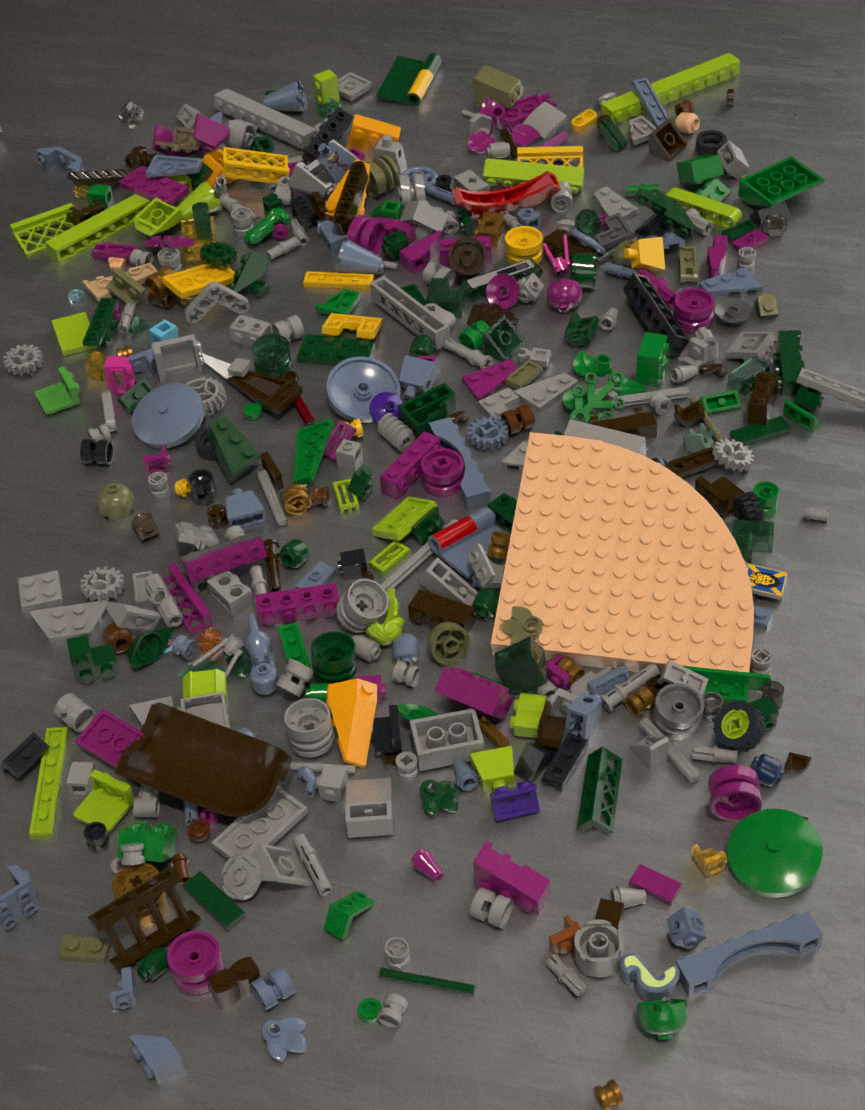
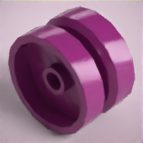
M358 215L349 226L347 239L378 255L383 245L382 237L386 236V227L384 222Z
M688 288L677 293L674 301V317L684 331L696 332L701 327L708 329L712 325L714 297L711 293L700 288Z
M444 448L428 452L421 461L424 490L432 496L442 498L459 493L461 490L460 484L464 478L462 456L456 451Z
M729 765L715 770L709 776L708 788L711 795V810L718 818L726 821H741L748 815L761 810L762 799L759 791V778L757 772L752 768L743 765Z
M192 930L183 933L174 939L168 948L167 960L174 984L185 993L199 995L209 992V978L216 972L225 969L218 941L212 934L205 931Z

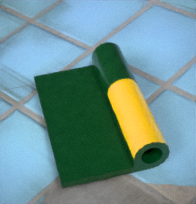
M431 53L425 61L398 55L376 94V98L418 106L441 65V57L436 53Z

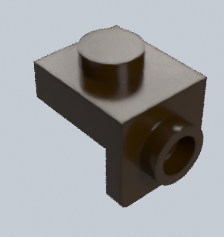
M700 400L684 409L678 403L674 405L676 421L678 423L681 422L686 428L705 417L704 407Z
M150 512L146 514L139 513L133 517L131 526L135 528L141 542L160 535Z

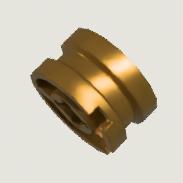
M291 485L282 493L285 510L292 515L303 514L307 511L308 507H311L309 491L303 485Z

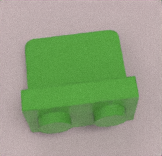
M65 366L58 368L61 382L35 391V396L47 415L81 403L78 394L81 392L79 384L75 382L72 372H68Z

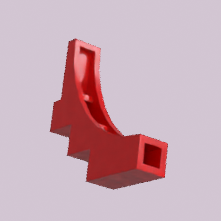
M546 171L527 182L501 190L469 191L456 187L452 192L455 204L468 210L470 218L479 221L483 217L484 212L501 213L503 211L504 213V210H507L510 213L519 206L526 209L533 208L560 191L561 187L556 175Z

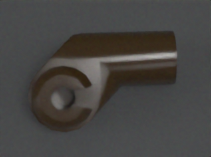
M711 363L699 367L701 375L718 372V376L721 377L728 373L727 366L723 363Z
M459 411L448 416L451 417L454 424L458 420L461 424H464L469 419L465 411Z

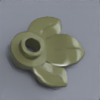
M520 606L512 607L513 619L500 625L501 630L505 634L512 636V644L526 643L531 637L539 635L543 629L542 621L538 617L532 616L529 609Z

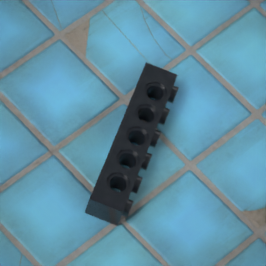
M633 273L623 288L627 299L632 303L634 310L638 312L640 319L646 324L650 333L667 335V343H670L667 356L679 357L690 339L649 278Z

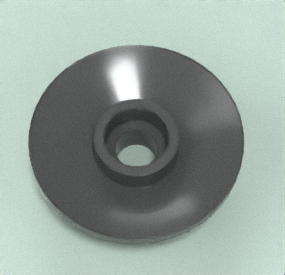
M725 299L715 306V315L724 322L739 323L750 317L751 308L742 300Z

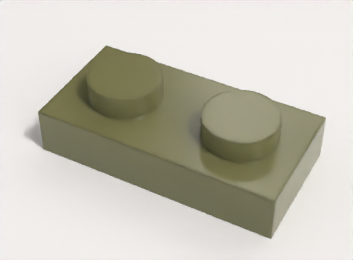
M64 935L58 957L63 961L106 964L111 943L108 938Z

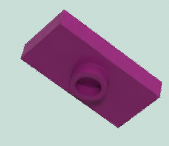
M757 228L734 240L731 247L737 251L743 247L755 249L769 242V236Z

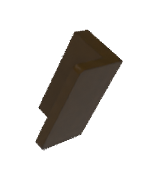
M546 701L539 720L537 745L560 748L565 732L566 718L551 716V701Z

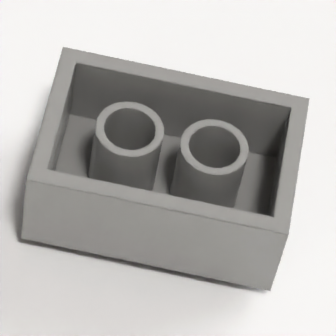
M475 708L410 720L411 738L418 759L419 771L453 765L458 759L470 762V753L485 751L484 740Z

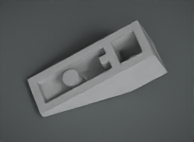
M438 557L418 579L431 593L472 606L477 591Z

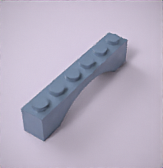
M451 417L430 422L429 432L440 438L441 448L451 449L462 456L464 478L460 488L461 499L467 511L487 506L490 503L489 497L492 496L491 488L485 484L483 473H479L477 461L472 459L470 448H466L463 435H459L458 425L453 423Z
M809 912L794 914L789 919L773 922L766 928L758 931L752 930L736 939H728L721 945L707 947L692 956H683L680 960L676 961V965L680 970V983L688 998L711 990L715 981L724 970L745 957L769 952L800 956L820 948L823 934Z

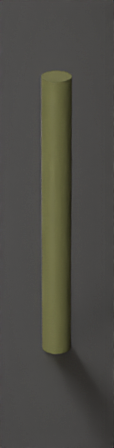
M695 396L689 398L691 404L698 401ZM704 410L705 417L702 421L708 430H716L713 437L717 442L719 439L724 441L725 439Z

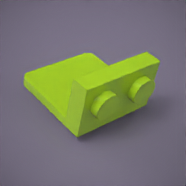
M94 769L89 775L93 790L74 811L73 815L75 819L87 825L92 822H101L105 825L107 833H110L133 805L134 796L130 784L126 781H119L106 772L102 773Z

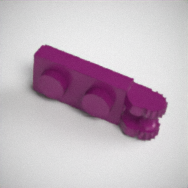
M96 243L94 250L91 252V257L98 260L102 258L109 259V257L123 258L125 261L130 262L132 251L140 248L133 245Z

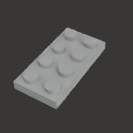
M280 788L273 799L262 809L251 815L236 819L211 842L212 848L229 860L235 854L247 853L251 855L259 844L273 846L308 814V807Z

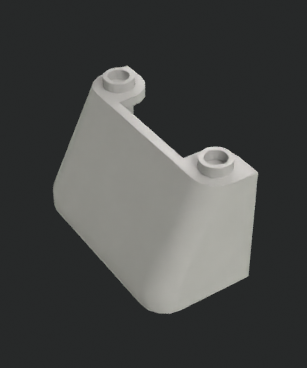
M334 139L329 142V144H330L331 142H334L335 144H337L338 146H340L341 148H343L344 150H346L347 152H349L346 148H344L342 145H340V144H339L337 141H335ZM317 159L307 166L300 161L294 168L288 186L293 190L311 195L312 192L318 191L321 197L325 198L327 196L330 197L341 179L338 183L333 181L326 174Z

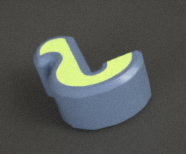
M628 953L621 959V979L626 984L635 981L636 992L645 1001L659 999L665 1001L678 991L680 970L677 965L657 977L638 954Z

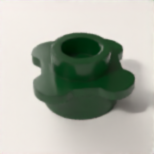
M262 280L254 281L252 286L249 287V291L253 292L257 297L264 295L265 292L270 290Z

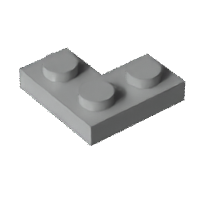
M508 387L478 401V408L488 418L490 416L493 419L499 417L501 422V413L509 410V407L518 404L519 397Z

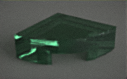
M136 316L128 332L133 335L141 334L151 323Z

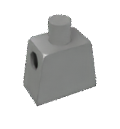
M384 135L374 148L373 160L381 155L390 156L396 163L401 175L407 166L402 144L393 142L391 135Z

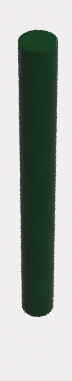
M380 968L379 977L471 995H475L476 985L387 968Z

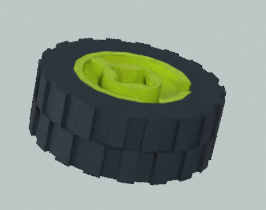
M737 700L728 703L717 713L716 720L714 721L715 737L720 741L719 743L728 749L737 750V753L748 752L750 749H754L761 742V738L764 737V730L766 729L765 718L751 704Z

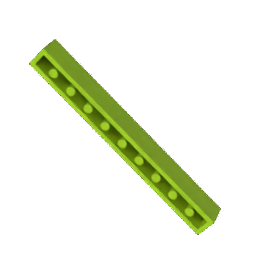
M727 53L653 82L651 86L661 104L664 105L739 75L741 61L731 53ZM635 90L601 103V116L609 115L615 124L646 112Z
M185 174L168 176V178L188 186L190 193L193 192L191 178ZM134 194L45 242L48 256L58 264L63 263L96 245V243H100L133 225L134 217L151 201Z

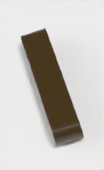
M356 161L350 166L332 218L336 233L341 236L348 233L349 226L356 216L368 181V173L362 161Z

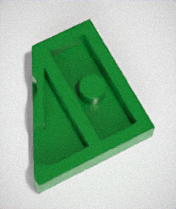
M344 289L338 292L337 295L329 297L327 303L323 305L318 303L315 306L316 312L327 315L331 313L350 315L361 299V293Z

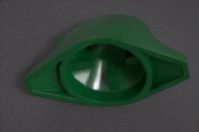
M167 626L147 630L136 636L129 646V651L126 653L127 658L130 659V665L133 668H137L156 661L162 655L173 632L171 628Z

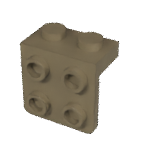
M174 126L173 142L155 141V144L160 145L161 149H170L171 147L172 151L181 152V149H183V152L192 153V150H199L200 142L193 139L194 129Z

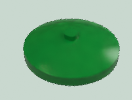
M765 809L748 815L736 825L728 840L727 857L731 872L742 886L761 896L779 898L794 895L807 888L815 880L822 866L823 848L818 832L804 817L784 809Z

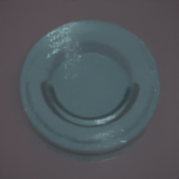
M75 289L69 292L68 299L71 304L79 305L86 301V295L83 290Z

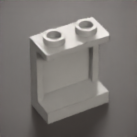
M194 334L151 343L160 382L167 381L166 374L194 367L198 368L199 373L202 372V365H205L202 354L199 355L202 348L200 341H196Z
M476 544L467 556L482 588H501L506 558L492 557L487 551H484L481 544Z

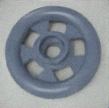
M424 166L411 167L401 174H407L411 181L410 184L413 185V175L422 173L425 191L429 185H436V177H438L433 169Z
M575 229L570 230V236L580 241V244L593 248L595 253L599 255L605 254V249L594 239Z

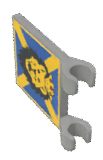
M744 560L752 593L782 600L788 572L750 564Z

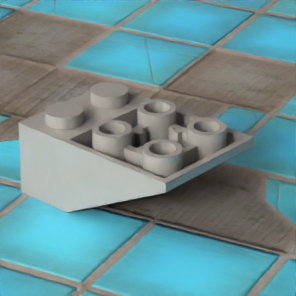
M391 777L346 781L345 816L348 838L394 835Z

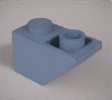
M140 1034L129 1036L132 1047L129 1048L131 1054L136 1061L141 1059L144 1064L142 1065L144 1073L149 1079L153 1077L158 1085L184 1069L181 1056L168 1038Z

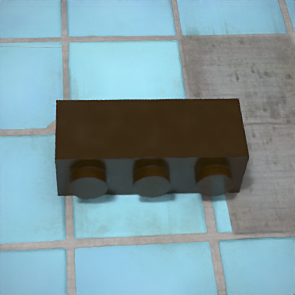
M559 229L544 237L543 243L547 245L553 258L562 257L565 259L563 235L566 233ZM566 234L570 263L572 253L595 254L593 248L580 244V241Z
M759 373L748 402V423L767 425L778 395L777 374Z
M421 589L417 591L408 605L409 620L432 628L440 623L450 621L459 624L469 633L476 622L475 607Z

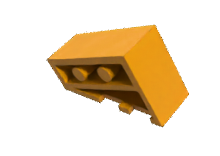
M355 114L346 149L349 150L355 147L359 151H374L375 146L382 140L384 135H391L392 141L398 142L401 127Z

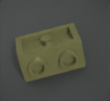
M119 267L113 272L112 280L106 285V289L124 303L130 302L135 306L144 297L146 289Z

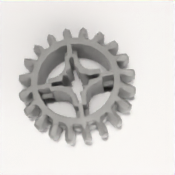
M204 376L201 379L197 377L195 380L190 379L189 382H184L185 385L196 390L201 397L205 408V418L208 415L213 416L214 413H219L220 409L224 408V404H226V390H224V386L217 379L213 380L212 377L206 379Z

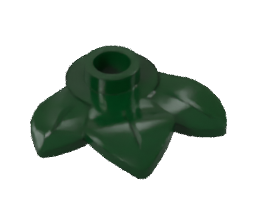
M425 780L420 786L424 811L431 817H435L439 809L456 813L458 811V801L455 796L461 792V788L447 780L441 782Z

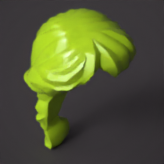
M394 588L386 590L390 604L383 621L368 626L366 630L368 636L381 646L393 644V641L402 634V626L405 623L403 618L398 616L399 602L395 597Z

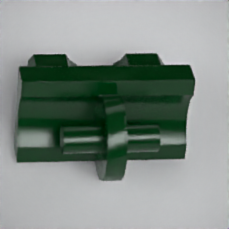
M433 507L411 527L410 534L412 537H416L419 544H423L428 540L429 536L442 530L445 521L441 518L438 507Z

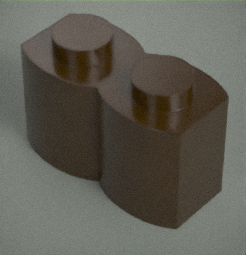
M251 957L242 958L236 961L230 969L220 970L209 978L208 983L211 995L220 1009L230 1007L241 996L253 994L250 983L261 977L259 968Z

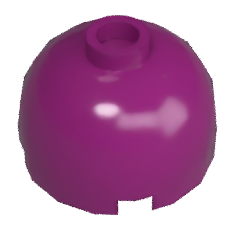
M560 279V282L555 283L554 280L548 284L547 299L553 308L560 312H567L579 305L582 297V287H579L578 282L571 279Z

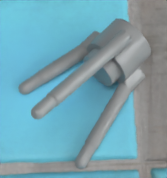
M231 634L198 658L192 665H198L221 649L211 661L217 660L224 652L229 656L234 654L225 671L227 678L238 657L243 653L241 648L244 644L237 636Z

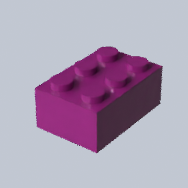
M452 666L451 669L443 668L434 690L504 720L515 695L508 693L509 688L456 666Z

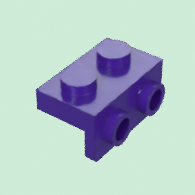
M530 781L516 783L517 787L508 789V786L494 788L495 792L489 793L495 821L540 811L536 793L537 785L530 784Z

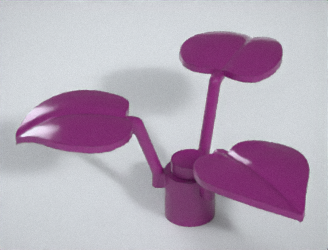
M487 97L481 106L480 114L492 117L489 134L485 131L472 133L468 140V149L475 153H485L486 147L490 143H495V139L490 137L494 125L501 126L504 122L509 131L513 133L512 138L514 142L519 146L531 144L539 138L540 133L527 124H517L513 130L507 118L504 117L506 114L505 108L490 97Z

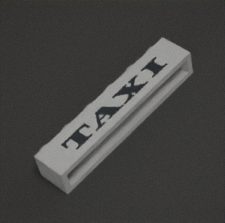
M385 276L370 283L371 298L376 304L416 335L430 337L435 344L434 349L438 350L444 347V342L450 338V326Z

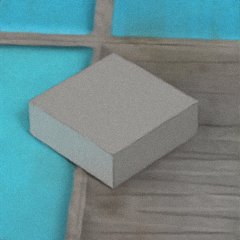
M236 357L227 370L231 375L244 377L253 364L251 360Z

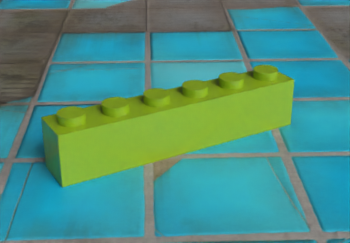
M486 158L483 181L487 182L489 186L502 185L509 188L527 182L549 171L556 175L558 181L569 183L572 188V194L582 193L584 168Z

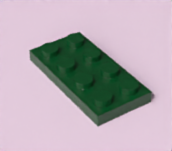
M306 334L297 355V363L336 366L343 360L352 357L371 358L375 349V341Z

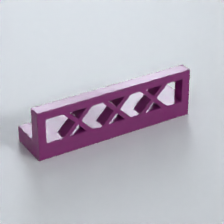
M175 563L169 565L168 571L170 576L163 579L165 584H174L173 589H169L173 597H183L181 602H177L181 612L183 608L192 609L190 615L182 614L184 617L182 624L192 637L213 627L210 611ZM192 621L201 622V625L191 628L190 626Z

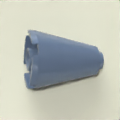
M299 80L266 95L264 100H262L263 105L278 112H304L307 110L306 95H303L302 90L304 88Z
M345 239L338 255L340 264H336V272L379 275V272H383L385 263L382 262L383 259L349 239Z

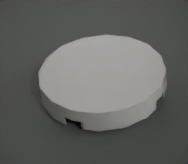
M247 853L235 854L225 863L221 873V878H223V884L221 885L224 893L231 899L246 900L252 897L258 890L262 870L256 857Z

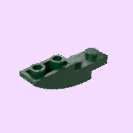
M642 188L638 189L634 198L637 204L651 209L655 214L662 215L663 217L660 222L664 223L666 227L673 228L679 231L680 234L691 238L696 227L687 213L674 200L659 190L653 195Z

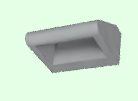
M108 602L106 605L118 628L138 631L152 630L161 618L158 611L144 607Z

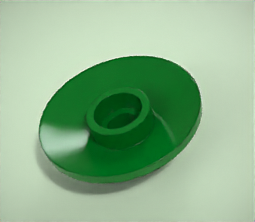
M416 704L398 705V713L409 720V724L410 720L438 715L433 710Z

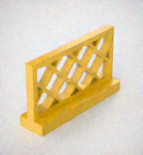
M583 146L517 147V161L538 163L539 161H545L547 164L553 165L555 161L560 160L564 163L562 166H572L569 164L572 160H580V164L577 167H583Z
M223 147L222 176L278 184V180L281 177L289 176L288 156Z

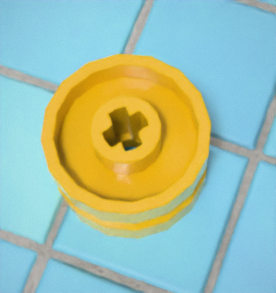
M519 226L510 229L505 235L506 261L513 265L530 260L534 266L538 265L543 258L542 233L530 226Z

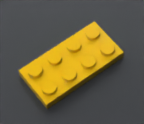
M204 264L163 276L162 283L183 299L199 294L210 282H218L224 286L229 285L235 279L233 277L235 272L228 266L218 268L217 265L212 267L210 264Z

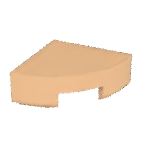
M109 257L108 259L109 267L113 272L118 267L123 270L126 265V261L123 258Z

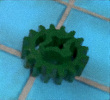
M218 241L216 243L210 242L209 245L205 243L204 246H201L200 258L201 261H205L206 265L210 264L212 267L217 265L218 268L221 266L227 267V264L233 265V262H236L237 251H235V247H231V244L227 245L225 242L219 243Z

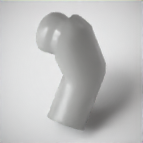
M615 92L600 96L597 99L599 106L601 107V103L615 98Z

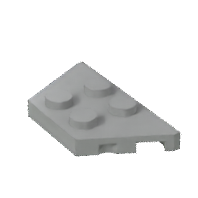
M102 600L101 602L94 601L30 611V616L37 623L40 631L45 634L50 644L67 642L66 639L88 635V638H92L96 632V627L103 620L102 615L105 609H107L106 605L109 601Z

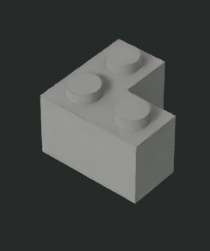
M420 199L406 203L400 221L412 224L415 228H422L435 233L443 230L448 214L443 212L442 208L432 207L428 201Z

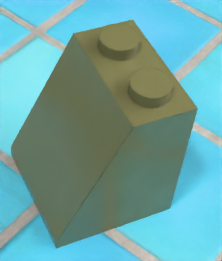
M483 65L471 78L477 108H481L487 97L501 104L504 108H511L523 95L524 89L520 79L488 65Z

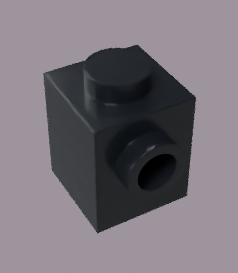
M364 548L340 552L341 561H337L339 573L343 572L344 580L363 578L362 572L368 571Z

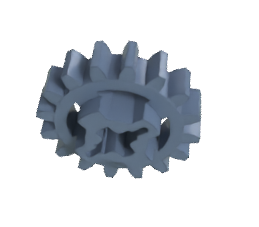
M482 416V420L476 418L475 423L471 422L470 427L467 428L468 440H470L471 445L476 444L477 449L483 447V450H486L490 447L493 450L494 446L500 448V443L505 444L506 439H508V425H505V421L500 422L499 417L493 419L492 416L489 418Z

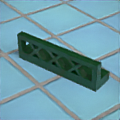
M603 746L589 754L587 758L577 828L585 832L595 826L609 835L613 833L623 759ZM608 759L614 763V770L611 769ZM606 776H608L611 782V788H609L605 780ZM603 794H605L609 802L608 807L603 800ZM601 812L606 819V824L600 821Z

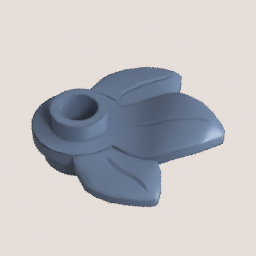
M286 1017L281 1021L276 1019L266 1021L262 1026L261 1035L268 1043L267 1051L269 1055L282 1063L287 1052H306L307 1044L301 1032L306 1028L307 1024L296 1017ZM275 1028L278 1030V1033L274 1034L270 1029Z

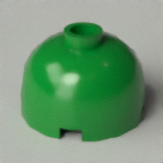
M659 999L640 1002L637 1004L639 1022L645 1031L650 1034H656L658 1039L673 1038L672 1033L681 1031L686 1024L687 1002L685 999H670V1001Z

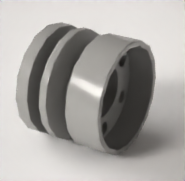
M359 579L353 582L337 603V619L349 631L355 633L366 632L368 626L375 624L388 609L389 599L387 592L380 584L370 579Z
M307 698L296 701L287 708L284 714V722L292 751L299 756L307 758L317 757L326 753L335 741L330 710L326 703L319 699Z

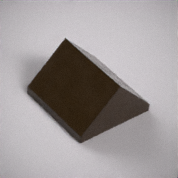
M670 118L649 134V154L666 161L671 160L688 145Z

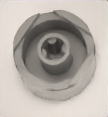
M240 119L230 120L227 125L230 128V136L223 144L228 148L250 150L253 138L259 136V133L256 131L258 127L255 124Z
M599 919L588 921L584 924V927L580 930L578 929L574 938V958L576 965L584 976L602 978L618 973L624 946L621 931L613 927L612 923Z

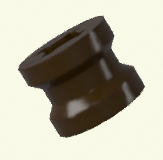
M215 504L207 509L210 527L221 529L228 524L226 508L223 505Z

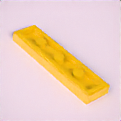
M306 272L303 285L304 287L371 290L370 283L374 281V274Z

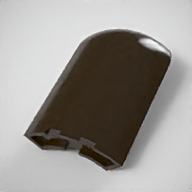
M158 702L150 707L147 718L140 730L143 733L139 741L134 740L127 749L121 752L115 774L230 817H243L251 815L266 806L276 795L283 782H287L290 775L289 768L292 757L284 750L268 742Z

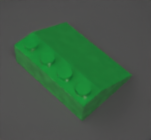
M790 156L740 179L738 197L751 205L772 207L824 183L825 179Z

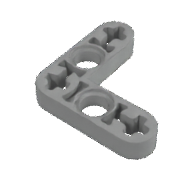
M210 282L186 308L184 314L188 323L196 324L216 302L238 314H244L250 310L249 301L246 297L218 282ZM225 296H232L231 300H224ZM203 300L208 301L206 305H199Z

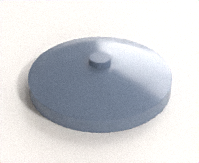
M352 357L343 360L331 370L327 379L326 395L331 407L339 415L350 421L360 419L361 423L375 422L371 417L369 406L373 397L379 393L391 392L400 397V383L394 371L385 363L370 357Z
M180 383L162 385L147 393L137 404L132 415L133 431L138 439L148 447L161 449L163 446H165V449L175 447L188 440L199 429L205 413L204 403L197 391L188 385Z

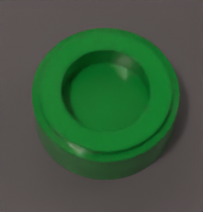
M258 403L247 404L243 408L244 417L248 420L259 419L262 416L261 405Z
M374 998L362 1000L357 1009L359 1019L365 1024L377 1023V1015L382 1008L381 1003Z

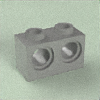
M227 570L207 580L209 595L232 617L253 605L251 589L247 585L244 586L236 574H232Z

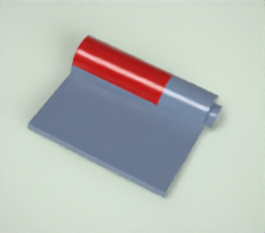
M483 507L429 536L428 544L435 554L468 579L475 575V571L467 555L476 544H481L484 551H487L488 546L492 543L490 540L492 532L503 531L495 526V513L488 507Z

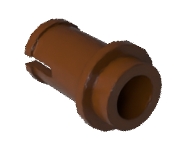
M183 853L174 855L170 863L182 879L178 885H182L190 879L187 865L189 859Z

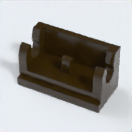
M93 199L92 201L96 205L90 204L89 207L80 210L70 207L69 209L72 213L68 212L66 217L76 226L104 211L106 205L102 204L98 199Z

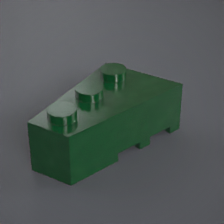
M801 330L778 331L776 353H773V364H776L775 374L778 375V388H781L782 396L797 395L798 389L801 386L800 383L796 382L801 369L805 368L804 360H802L800 353L803 352V347L800 345Z
M446 383L398 405L399 420L413 431L415 439L424 431L430 433V422L445 419L456 410L455 392Z
M224 413L209 423L206 436L220 461V467L224 470L227 482L230 485L257 466L261 454Z

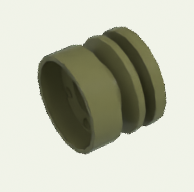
M381 155L379 158L367 162L371 165L369 182L366 187V193L369 196L377 197L385 193V191L400 185V172L390 156Z

